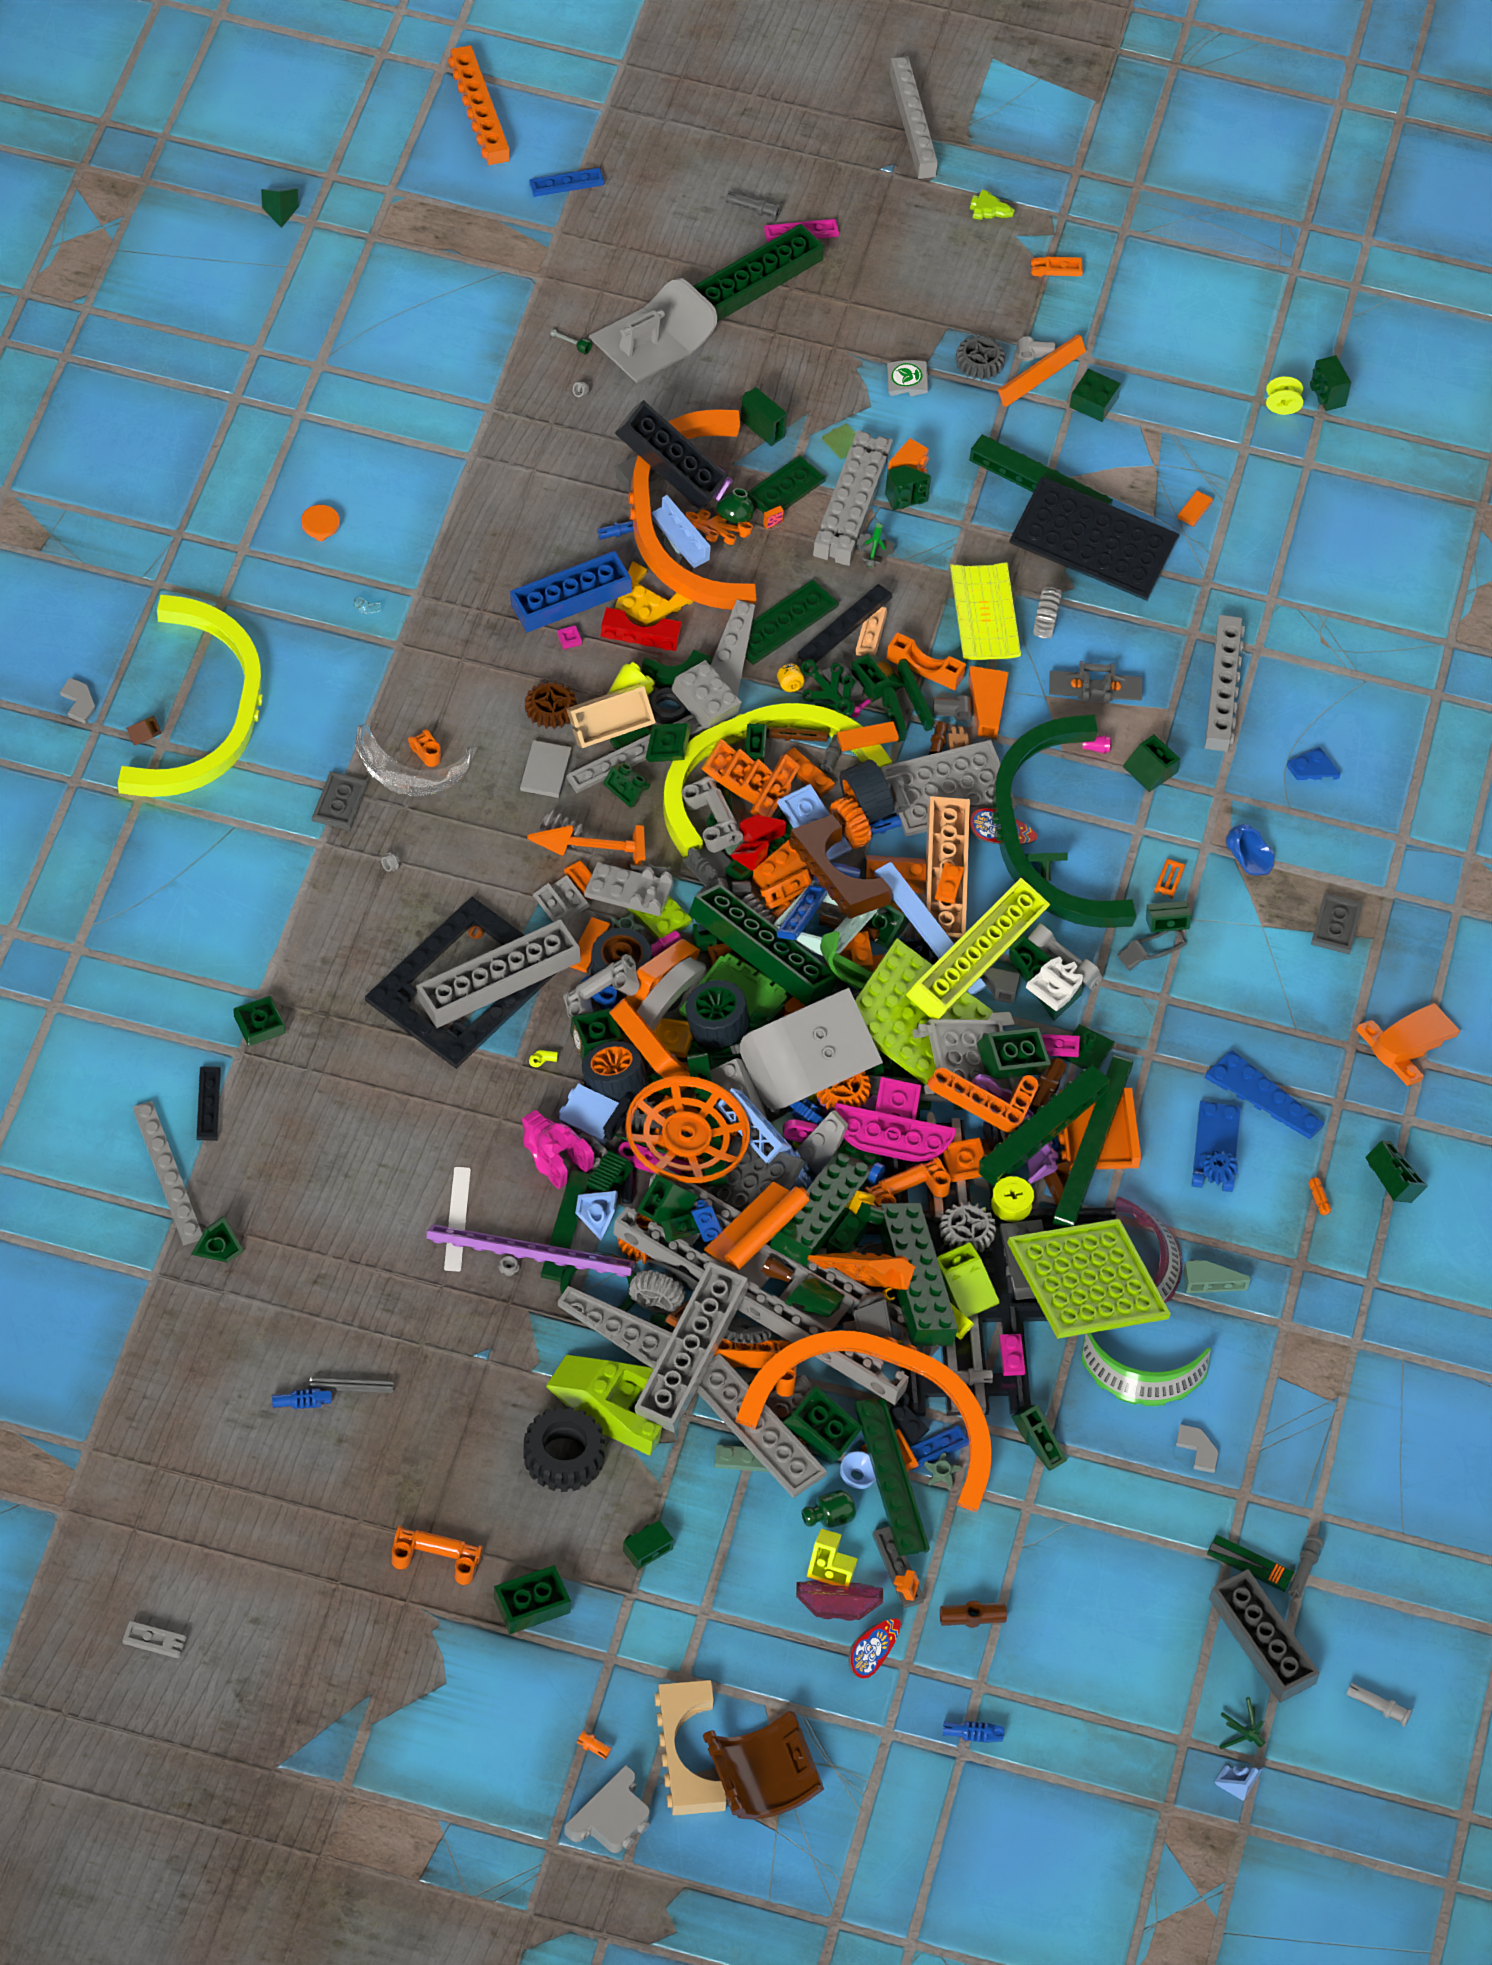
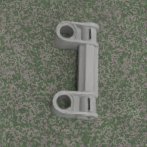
M707 776L682 789V796L688 809L696 810L708 804L718 823L706 828L703 832V838L708 851L719 852L726 847L739 843L743 839V834L738 830L737 822L721 790L717 788L715 779Z
M1040 923L1028 939L1051 959L1060 956L1062 965L1075 962L1077 969L1074 974L1083 975L1082 983L1088 986L1090 990H1094L1103 978L1099 968L1088 959L1082 961L1056 941L1053 936L1054 934Z
M623 955L621 960L609 964L606 968L578 984L571 992H565L563 999L566 1004L568 1017L572 1018L573 1016L594 1012L590 997L612 983L615 989L629 996L636 994L640 984L636 965L631 956Z

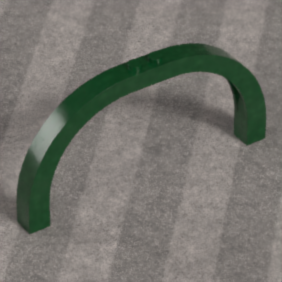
M1095 715L1062 717L1042 723L1023 734L1010 747L1000 764L995 779L991 818L992 823L996 824L995 840L999 841L1005 866L1015 883L1022 878L1050 903L1046 911L1063 920L1089 927H1132L1136 919L1133 899L1098 901L1068 894L1046 881L1028 862L1023 852L1011 798L1012 780L1017 771L1029 758L1044 749L1067 743L1095 742L1098 733Z

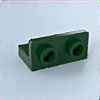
M624 762L611 766L603 783L604 786L630 808L636 805L642 791L649 789L651 786L645 781L644 777L638 775L630 765Z

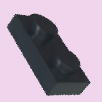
M904 1392L902 1395L905 1398L904 1403L899 1404L897 1401L895 1406L893 1405L890 1408L889 1413L892 1422L913 1444H917L930 1429L908 1407L910 1397Z

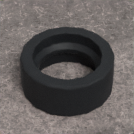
M672 688L659 689L653 693L650 699L651 710L657 723L673 724L683 719L686 715V706L673 693ZM671 700L676 702L680 709L672 713H666L659 710L657 704L661 701Z

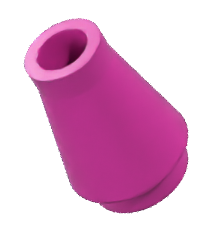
M1107 735L1096 736L1095 742H1083V749L1102 754L1110 753L1111 737H1107Z

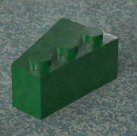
M1381 1140L1365 1157L1369 1167L1376 1173L1393 1201L1412 1203L1428 1187L1391 1141Z

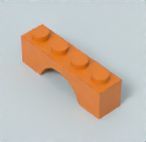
M898 632L888 645L887 660L898 664L899 660L906 659L911 671L954 691L964 678L966 663L950 656L942 660L931 658L917 647L913 639Z

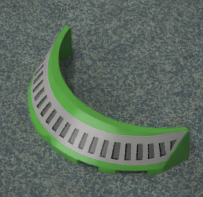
M1087 1333L1084 1335L1081 1361L1084 1368L1086 1367L1096 1381L1095 1383L1102 1390L1106 1389L1114 1394L1115 1398L1135 1405L1161 1406L1167 1402L1184 1399L1204 1382L1207 1377L1211 1348H1206L1197 1359L1181 1368L1164 1372H1148L1133 1369L1117 1362L1100 1348L1091 1333Z

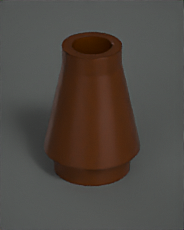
M768 1257L761 1272L765 1273V1276L789 1282L794 1272L775 1257Z

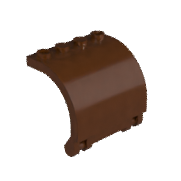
M793 1711L786 1712L770 1725L746 1735L721 1737L717 1736L714 1730L703 1734L705 1743L709 1745L708 1752L712 1756L725 1790V1797L731 1803L730 1810L732 1815H736L740 1819H763L788 1812L808 1802L824 1790L799 1722Z

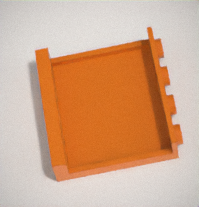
M1124 1088L1095 1170L1139 1168L1141 1152L1132 1088ZM1095 1103L1059 1133V1145H1063L1061 1162L1068 1161L1070 1164L1069 1170L1072 1169Z

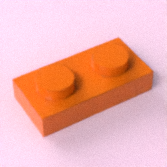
M945 862L935 895L936 900L954 904L964 867Z

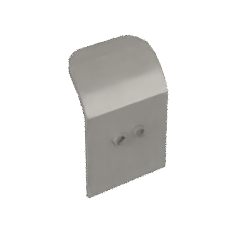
M676 278L668 282L644 308L589 335V339L637 383L694 353L714 331L717 325V314L713 305L683 278Z
M849 988L748 1033L742 1038L740 1043L741 1057L759 1097L766 1106L775 1110L791 1105L883 1063Z

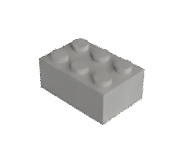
M706 660L677 676L671 689L705 730L736 716L742 703Z

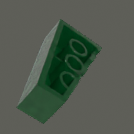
M1024 935L1009 948V960L1026 983L1039 974L1041 968L1052 960ZM1082 984L1070 1001L1058 1011H1055L1038 998L1053 1021L1082 995Z

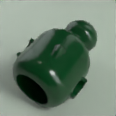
M841 1489L818 1496L816 1507H805L802 1509L801 1514L804 1524L808 1527H812L821 1521L823 1526L833 1528L852 1522L856 1516V1509L851 1494L847 1490Z

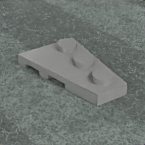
M836 1110L830 1112L796 1150L800 1154L801 1159L807 1162L809 1168L817 1176L836 1153L848 1128V1124Z

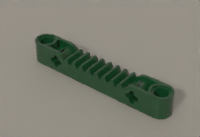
M708 1054L688 1055L690 1077H697L712 1082ZM692 1087L697 1100L706 1103L712 1093L706 1090ZM708 1114L705 1120L710 1125V1128H719L717 1120L711 1114ZM720 1136L711 1137L709 1146L720 1150L722 1147ZM705 1152L702 1153L703 1163L713 1159L711 1158L712 1155ZM720 1160L713 1166L704 1169L705 1176L724 1170V1161ZM726 1175L706 1182L707 1187L726 1185Z

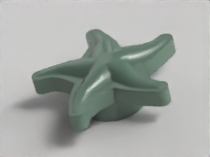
M629 914L620 920H616L614 917L611 918V923L616 929L625 928L636 932L644 931L643 926L634 924L632 920L633 914Z
M942 1453L939 1461L935 1464H930L926 1461L924 1466L933 1473V1477L928 1481V1485L931 1486L943 1481L948 1484L949 1488H952L953 1481L951 1475L956 1471L960 1472L961 1466L949 1464L945 1459L946 1453Z

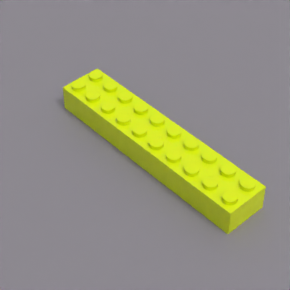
M1020 878L915 983L906 996L931 1019H940L1035 923L1050 906V903Z

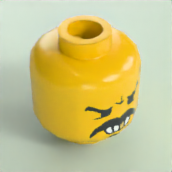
M795 664L783 665L777 672L778 682L786 692L798 691L804 685V676L801 669Z

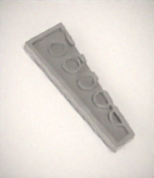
M736 600L710 665L737 697L755 611L754 604L741 600Z
M570 1286L566 1288L558 1300L560 1308L652 1369L655 1368L672 1335L671 1332Z

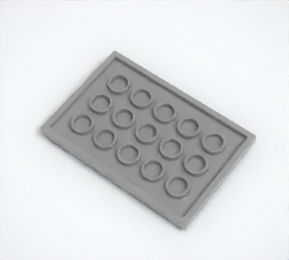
M988 740L881 767L880 770L884 777L900 773L903 778L904 790L909 800L910 808L899 814L896 812V814L901 818L905 837L927 832L930 796L970 799L969 820L971 815L978 809H993V788L1000 767V761L992 741ZM1011 791L1013 810H1015L1017 803Z

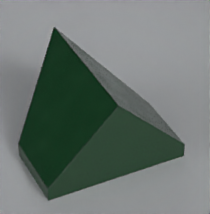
M298 188L261 189L262 208L282 228L299 207Z
M222 1216L205 1229L191 1255L228 1263L244 1250L227 1220Z

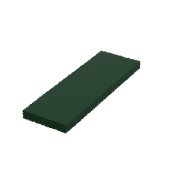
M812 579L752 621L745 659L752 665H755L836 609L839 602Z

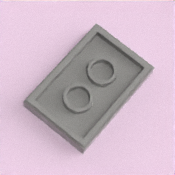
M533 740L520 791L559 798L572 747Z

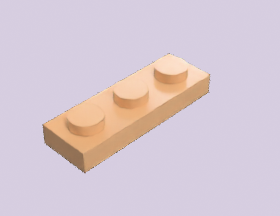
M881 607L863 623L856 647V655L865 656L870 654L876 656L887 615V608Z

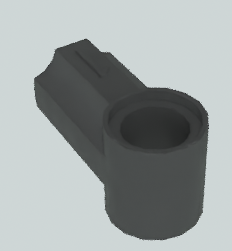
M964 695L957 696L955 699L934 698L933 715L954 716L958 721H967L971 718V698Z
M901 774L885 776L893 797L894 812L898 814L905 812L910 808V803L904 790V781Z

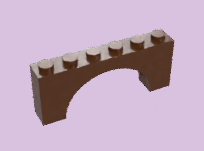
M833 814L791 829L789 839L791 848L795 849L801 861L806 863L811 874L816 876L821 887L827 890L830 898L837 903L840 911L848 919L891 904L892 889L883 877L876 879L853 878L837 870L826 856L827 851L842 839V826Z

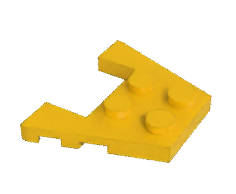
M633 561L628 570V574L631 577L632 592L618 597L615 609L624 610L627 618L639 626L649 627L660 622L662 618H666L668 614L676 613L681 610L682 606L690 605L694 601L685 598L677 592L667 601L638 584L647 574V569Z

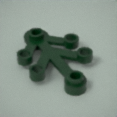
M806 660L801 666L802 672L808 677H813L824 691H811L807 689L802 693V698L809 703L813 702L814 699H832L836 704L824 705L818 702L815 706H822L847 717L851 716L855 706L850 700L851 688L855 685V680L851 676H845L842 679L844 687L841 698L838 695L839 677L844 670L839 663L831 665L830 671L832 675L831 684H829L818 672V665L812 660ZM847 680H851L850 684L846 685ZM811 693V697L806 699V696ZM848 706L847 710L843 711L844 707Z

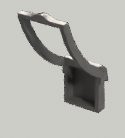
M1175 930V933L1182 940V944L1165 952L1149 955L1140 943L1153 940L1170 932L1164 931L1147 938L1132 941L1117 956L1126 968L1131 971L1140 962L1170 954L1187 945V943L1184 941L1182 934Z

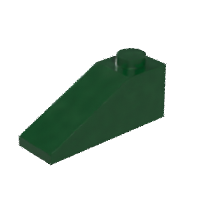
M1038 1404L1027 1406L1011 1416L1021 1436L1049 1471L1067 1461Z

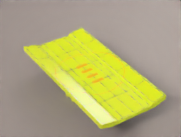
M1007 562L984 566L950 564L963 659L983 660L1020 657L1021 651Z

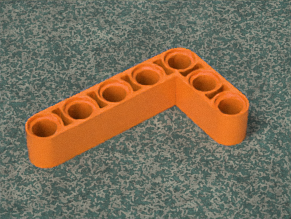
M684 939L679 940L637 970L640 984L639 990L632 996L627 995L625 999L638 1010L652 989L671 969L689 957L696 960L700 949Z
M623 998L609 1011L614 1020L663 1078L690 1076L689 1067L668 1051L629 1001ZM679 1086L681 1092L688 1087Z
M946 1068L936 1069L927 1082L929 1089L1005 1132H1012L1023 1121L1038 1089L1036 1078L1026 1075L1015 1086L1007 1103Z
M723 1338L713 1358L720 1354L731 1367L762 1368L775 1354L792 1344V1342L768 1340L761 1343L746 1344L732 1342ZM796 1366L789 1370L776 1384V1393L778 1395L788 1397L794 1394Z

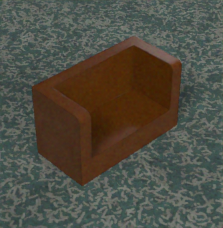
M1068 1161L1056 1164L1058 1166L1057 1170L1044 1177L1057 1207L1069 1177L1070 1164Z

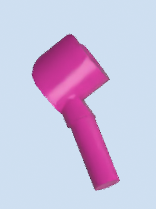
M866 699L858 706L854 705L855 709L851 716L858 718L861 710L871 702L870 699Z

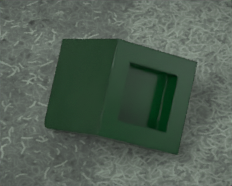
M692 924L694 946L700 949L699 954L707 953V947L717 945L716 936L708 930L698 931L697 924Z

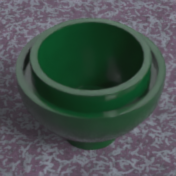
M735 488L733 492L722 496L717 503L716 509L727 521L739 523L752 519L754 506L744 489Z

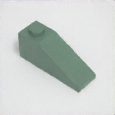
M1193 1259L1185 1261L1183 1277L1186 1293L1248 1291L1250 1276L1206 1260L1199 1261Z

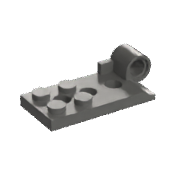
M1041 1219L1000 1225L1016 1300L1036 1297L1007 1241L1009 1237L1043 1232Z

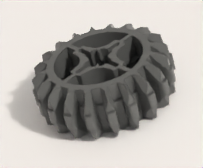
M972 335L971 339L966 338L964 342L960 343L956 350L955 360L957 368H960L961 373H966L967 377L973 376V380L977 377L982 381L983 378L989 380L991 376L995 378L997 374H1000L1005 365L1006 355L1004 347H1001L1000 342L995 343L994 338L990 340L988 336L982 338L980 335L978 338H975Z

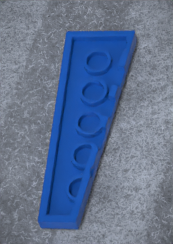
M1233 1050L1228 1052L1205 1074V1078L1224 1090L1228 1089L1234 1092L1243 1101L1246 1099L1253 1103L1255 1108L1265 1110L1271 1114L1272 1118L1283 1122L1286 1126L1308 1139L1316 1135L1324 1126V1122Z

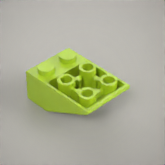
M967 1243L937 1257L948 1297L952 1304L967 1318L999 1304V1299L982 1260L971 1243Z

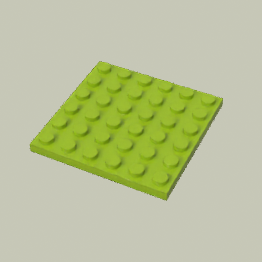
M897 938L856 997L855 1002L876 1048L922 1083L928 1085V1079L936 1071L929 1036L914 1038L912 1030L918 1029L919 1024H926L931 1018L908 998L906 994L933 965ZM966 992L940 1019L988 1020L993 1011L973 995Z
M1120 1219L1009 1237L1007 1241L1057 1339L1161 1321L1170 1317L1171 1313Z

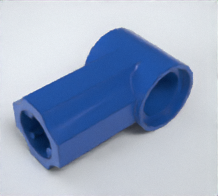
M590 975V976H586V977L582 980V982H584L585 980H587L588 978H590L591 975ZM611 985L590 997L599 1003L602 1010H612L618 1004L617 991Z

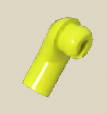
M538 1050L530 1057L529 1063L532 1067H539L546 1061L557 1062L558 1052Z

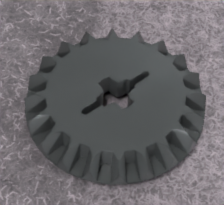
M738 1318L732 1319L723 1338L737 1343H761L771 1339L773 1331L754 1319Z

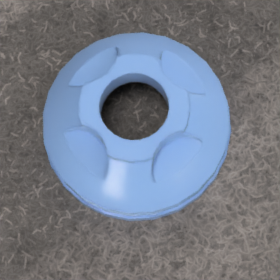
M851 1452L843 1458L840 1465V1474L846 1484L856 1489H865L876 1481L867 1453ZM857 1471L861 1473L862 1479H853L851 1472Z

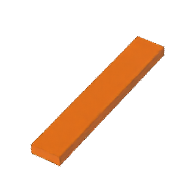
M1081 335L1074 336L999 388L998 392L1003 406H1009L1085 353L1086 349Z

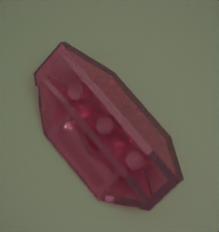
M818 1580L796 1582V1597L816 1617L823 1619L860 1620L881 1605L884 1599L883 1588H875L872 1585L851 1583L850 1586L827 1584Z

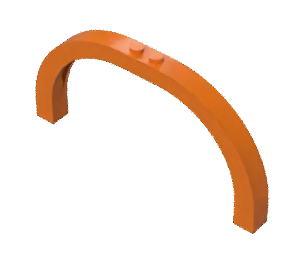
M739 410L696 411L669 421V423L686 439L702 436L737 437L740 428ZM638 455L632 474L631 492L628 494V503L632 506L629 511V518L633 520L635 540L648 567L665 585L694 602L733 610L736 600L755 605V584L723 583L700 577L679 565L663 549L656 537L651 519L649 472L652 467Z
M830 1331L814 1334L788 1345L775 1354L762 1367L750 1384L735 1422L756 1429L766 1400L778 1381L799 1363L820 1354L837 1351L863 1353L926 1377L951 1398L965 1423L970 1447L969 1466L956 1505L975 1513L978 1511L991 1467V1440L987 1421L974 1394L960 1377L936 1359L918 1352V1348L909 1344L902 1346L897 1344L898 1341L891 1337H885L884 1339L856 1331Z

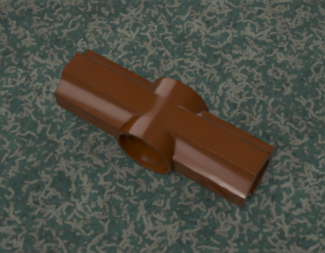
M1051 1058V1065L1046 1068L1043 1075L1039 1076L1037 1080L1038 1089L1029 1106L1033 1114L1036 1113L1040 1106H1045L1049 1103L1051 1097L1057 1093L1060 1080L1067 1069V1065L1063 1060Z
M969 1601L966 1605L940 1606L939 1609L941 1626L966 1625L970 1628H975L980 1624L1006 1623L1007 1621L1005 1603L981 1604L978 1601ZM969 1613H976L977 1616H971Z

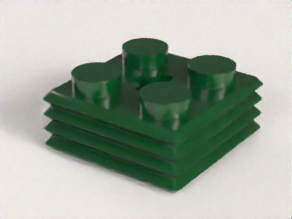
M271 996L233 1009L234 1018L248 1046L286 1033L285 1023Z

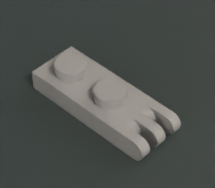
M129 1621L123 1637V1644L174 1658L180 1657V1651L184 1646L182 1643L186 1641V1636L133 1621Z

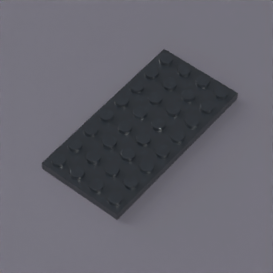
M1041 476L1009 543L1148 601L1180 534Z

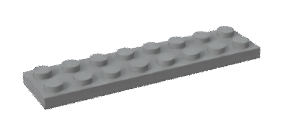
M720 1354L712 1358L696 1390L703 1400L792 1498H795L825 1477L827 1471L766 1404L763 1407L756 1429L735 1422L749 1385Z

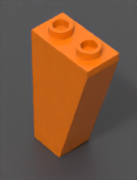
M970 666L968 683L978 736L997 739L1008 672Z

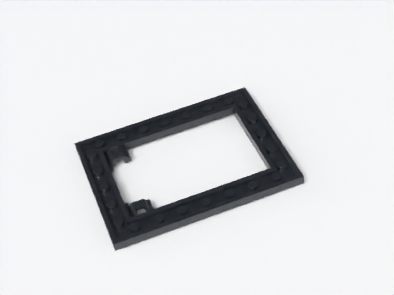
M474 897L467 900L365 996V1001L455 1069L468 1059L555 975L553 974L497 1000L469 1027L456 1020L450 1030H444L442 1027L438 1029L410 1008L411 1004L409 1002L417 994V989L410 984L473 924L478 925L479 928L481 927L485 933L502 945L525 936Z

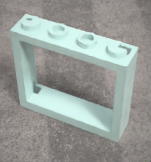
M813 880L810 884L821 887L819 881ZM805 890L773 924L775 927L780 928ZM829 894L823 900V902L837 905V903L830 898ZM877 909L851 919L846 917L834 930L840 933L836 950L837 954L848 945L874 916ZM801 932L797 940H794L806 951L822 955L820 950L822 937Z

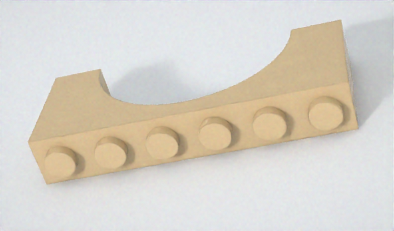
M711 1680L658 1685V1693H654L655 1706H659L660 1713L656 1714L657 1726L662 1727V1733H659L660 1747L664 1746L665 1752L661 1754L662 1767L667 1768V1774H664V1785L669 1787L670 1793L666 1794L667 1808L672 1809V1816L726 1810V1797L722 1782L706 1780L689 1771L679 1759L674 1742L678 1730L689 1718L700 1712L713 1709L714 1700Z

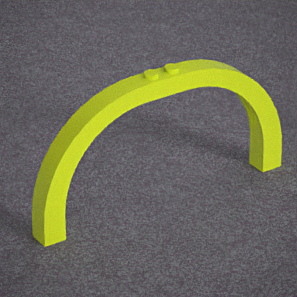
M160 595L157 616L158 622L187 625L204 630L223 641L237 656L244 671L245 679L237 718L230 734L212 753L185 766L156 770L121 766L118 778L119 793L158 797L189 792L223 775L237 762L245 751L252 735L254 723L259 720L260 711L257 710L258 706H262L260 662L256 648L249 635L233 618L221 610L189 598Z
M785 703L761 707L745 714H739L735 718L722 721L694 737L688 742L685 759L672 762L664 787L663 813L665 824L671 839L683 858L689 856L688 851L691 848L700 850L703 840L686 814L682 800V789L692 770L704 758L710 755L717 741L722 739L728 745L746 739L747 724L749 723L766 725V731H768L769 726H791V728L827 730V735L832 738L834 734L837 735V732L863 726L843 714L824 707L800 703ZM880 744L851 750L861 762L871 759L876 762L879 768L892 764V760Z

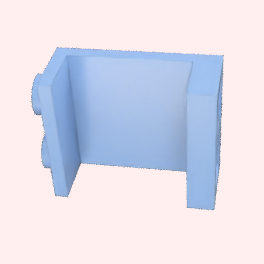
M578 1084L575 1089L572 1088L570 1091L567 1105L562 1106L558 1114L559 1121L562 1124L565 1122L594 1136L600 1144L605 1145L607 1139L604 1138L603 1127L619 1103Z

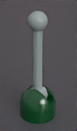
M555 329L550 331L552 337L557 336L576 344L577 350L582 354L587 355L592 348V341L583 338L576 341L557 333Z

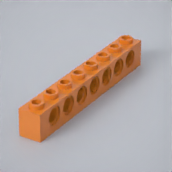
M472 46L450 49L448 64L450 68H453L454 80L458 81V92L463 95L462 102L464 106H467L468 119L472 120V130L477 133L476 140L478 146L481 145L482 158H486L488 165L509 162V147Z

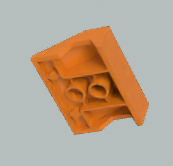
M851 1251V1253L808 1255L807 1258L822 1269H827L828 1267L836 1268L861 1285L908 1290L915 1266L908 1262L909 1259L900 1255L894 1258L886 1254L877 1256L872 1253H866V1255H862L861 1253Z

